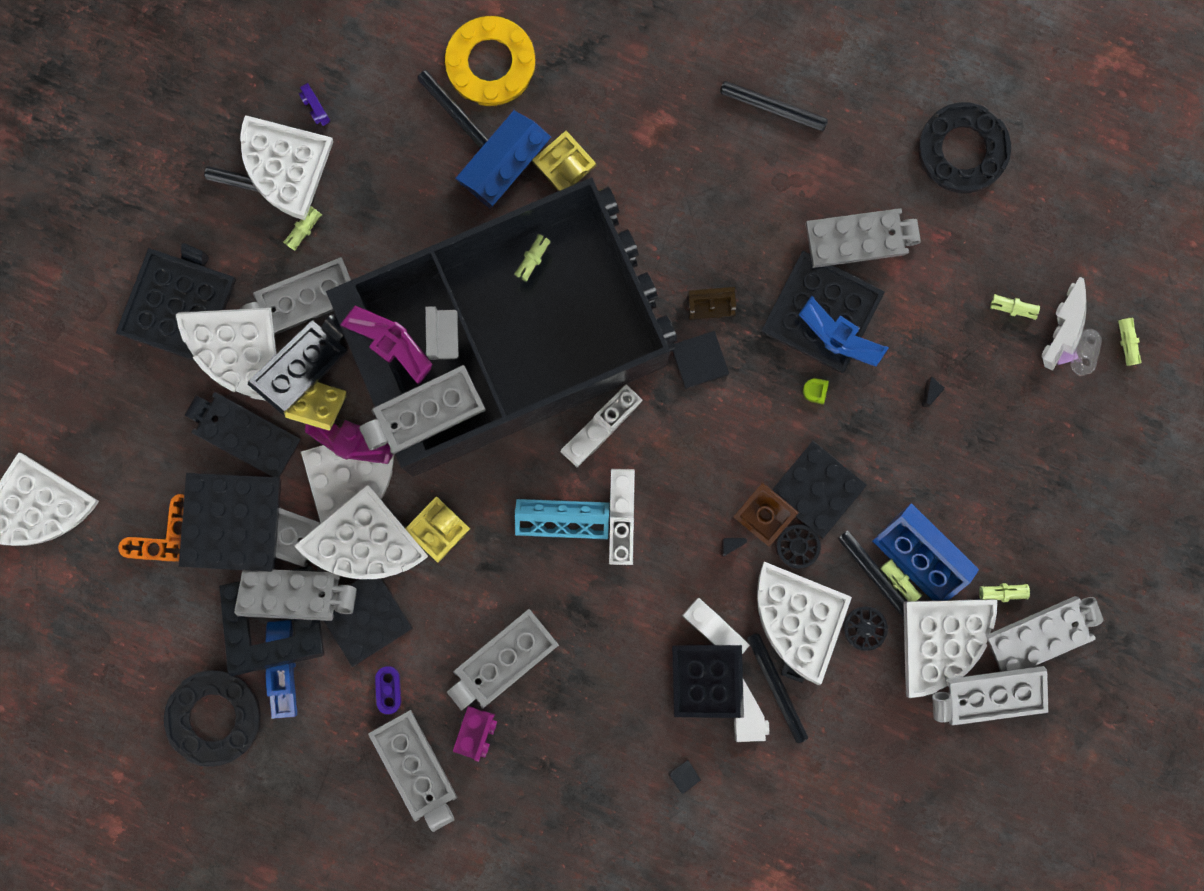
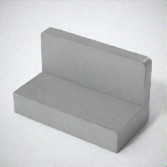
M426 307V356L429 360L457 359L459 357L458 313L456 310H437L436 307Z

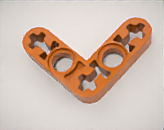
M177 494L170 501L166 540L126 537L119 543L118 549L123 557L132 559L179 562L180 554L176 558L174 553L165 552L166 548L175 549L177 545L180 549L181 534L177 535L173 527L175 523L182 521L180 517L175 518V514L180 515L181 509L177 507V502H181L182 499L184 502V495ZM132 541V545L142 546V551L132 550L130 553L125 547L130 545ZM152 543H157L160 548L156 556H151L148 553V547Z

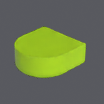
M817 378L808 380L803 387L804 397L810 402L824 404L829 381Z

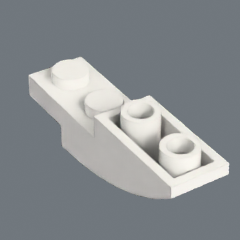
M1079 277L1076 284H1071L1067 292V300L1065 303L1061 302L1057 308L1056 315L1059 326L1054 332V341L1051 346L1047 345L1042 353L1044 367L1050 370L1055 368L1064 351L1073 355L1082 335L1086 318L1084 278Z
M625 385L561 449V453L578 467L602 445L643 400L629 386Z
M611 469L609 564L633 565L634 469Z

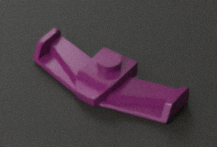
M354 306L340 324L344 328L373 339L374 341L369 348L390 363L396 356L418 385L431 370L432 363L407 333V329L398 322L390 321Z
M345 420L341 428L333 424L330 431L309 424L305 425V432L343 459L389 464L393 456L388 443L377 449L369 450L359 429L360 426Z

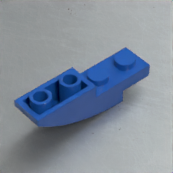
M292 620L267 622L266 642L293 637ZM295 663L266 669L267 696H270L272 719L297 716L293 670L296 667Z

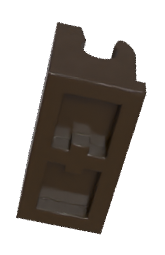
M735 287L688 291L689 320L734 317L736 315Z

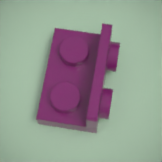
M468 706L453 752L473 758L477 762L480 761L481 757L486 758L490 746L486 741L489 734H494L498 722L494 720L495 714Z

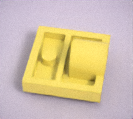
M567 131L562 133L532 159L533 164L558 191L576 184L596 167L594 160Z
M317 382L285 413V418L330 431L346 398V391Z
M437 496L405 528L412 538L438 563L470 530Z

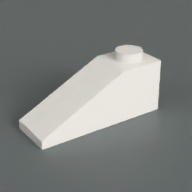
M697 598L682 614L689 623L714 645H742V654L750 646L700 598Z
M743 679L744 718H734L735 741H766L765 735H769L768 720L764 721V715Z

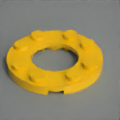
M484 16L468 21L453 34L446 49L445 66L451 84L462 97L477 102L479 105L497 106L514 100L526 90L535 71V53L530 38L516 23L502 17ZM497 40L505 44L512 54L511 68L505 76L498 80H482L470 70L468 64L469 55L473 47L481 41Z

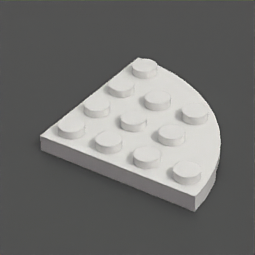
M245 115L240 140L242 158L250 180L259 193L273 206L293 217L305 220L333 145V139Z
M271 308L182 312L176 314L181 337L193 354V359L203 371L220 385L233 392L237 391L251 396L250 398L265 400L247 384L276 355Z
M324 445L301 452L321 523L366 485H369L381 500L393 472L394 455L389 464L353 459L346 460L336 456L334 452Z
M18 453L0 480V544L27 546L53 540L81 523L93 511L99 501L26 455Z
M366 485L294 546L305 558L318 567L336 575L355 579H378L396 575L409 570L428 557L369 485Z
M764 562L759 574L757 602L761 623L766 636L775 651L789 667L807 680L821 685L852 597Z
M997 600L904 602L906 697H921L936 693L947 686L946 679L963 677L974 667L987 647L986 635L990 634L991 629H994Z

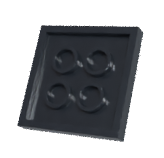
M812 441L772 491L799 512L795 516L799 521L811 528L823 539L867 484L817 443Z
M382 578L359 579L349 585L357 589L353 613L342 614L334 610L332 621L323 620L352 667L413 629Z
M742 645L672 646L674 717L744 718Z

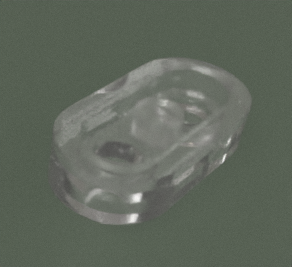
M1087 329L1083 331L1074 351L1071 367L1078 375H1087L1096 368L1102 339L1095 330ZM1088 337L1093 339V344L1088 343ZM1083 359L1088 361V366L1082 364Z

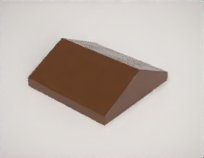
M762 482L733 517L767 546H770L799 512Z

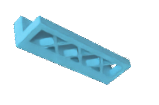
M516 500V536L608 539L609 503ZM520 521H530L533 526L531 528H520ZM546 522H553L557 527L547 529L544 524ZM570 523H577L580 526V528H578L577 530H571L567 527V525ZM593 524H604V531H594L590 526Z

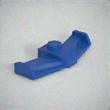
M813 296L810 297L799 313V316L824 342L825 348L834 354L840 353L876 367L889 349L887 346L855 336L860 328L841 315L835 322L816 302Z

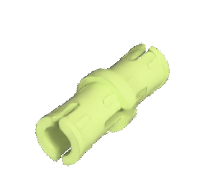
M310 206L306 219H301L299 222L296 221L294 224L295 228L283 243L296 251L306 235L309 236L311 234L310 230L322 214Z
M540 234L537 235L530 250L524 253L523 256L525 258L514 273L518 278L522 275L521 280L525 282L528 281L535 266L540 264L542 261L540 259L551 243L549 239L545 238L541 244L544 236Z
M994 294L990 309L1008 312L1014 317L1020 315L1036 320L1040 306L1021 302L1019 298L1010 299Z
M1134 319L1119 320L1122 338L1120 344L1124 349L1126 366L1142 363L1138 347L1140 341L1135 333Z
M892 559L881 566L880 569L891 580L893 587L898 589L908 602L917 601L922 596L909 581V576L907 574L904 575Z
M1003 583L1000 586H980L979 597L980 600H1001L1002 602L1014 599H1029L1030 589L1028 584L1008 586L1006 583Z

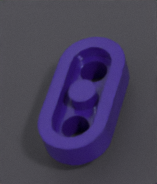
M306 83L301 86L302 92L298 94L305 106L311 105L313 111L310 114L315 123L319 124L321 122L323 126L330 123V119L309 84Z
M386 666L379 669L375 676L376 704L380 712L392 714L401 706L400 674L394 667ZM386 674L392 675V681L390 683L386 682L384 679ZM388 697L394 701L392 706L386 705Z

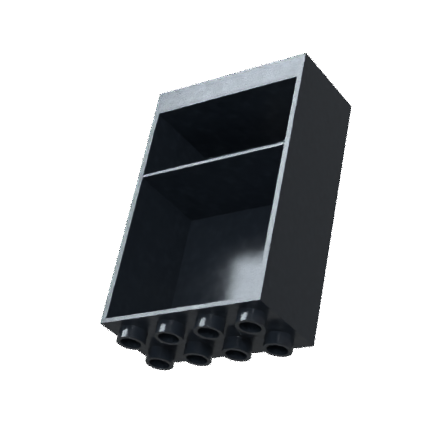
M588 178L326 291L339 324L342 323L354 306L360 307L390 321L398 322L407 329V333L425 355L426 307H436L437 310H456L458 313L459 357L457 359L430 360L432 363L431 370L419 385L396 356L390 363L369 348L374 341L373 339L341 326L375 407L464 365L486 409L396 453L395 455L400 467L411 476H417L667 367L670 352L675 350L674 343L678 341L667 315L658 319L655 318L652 309L656 308L655 299L658 298L657 291L648 272L637 276L633 269L638 266L635 257L639 253L630 231L626 229L617 233L615 226L619 225L616 214L620 212L609 186L598 191L593 178ZM540 234L544 236L541 244L545 238L549 239L551 243L540 259L542 261L539 265L535 266L528 281L525 282L521 280L522 275L518 278L514 273L525 258L523 256L524 253L530 250L537 235ZM397 423L392 424V429L398 427Z

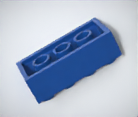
M513 110L455 179L490 209L544 147L551 136L534 121Z
M912 503L901 511L873 539V542L933 601L950 600L969 585L979 571Z

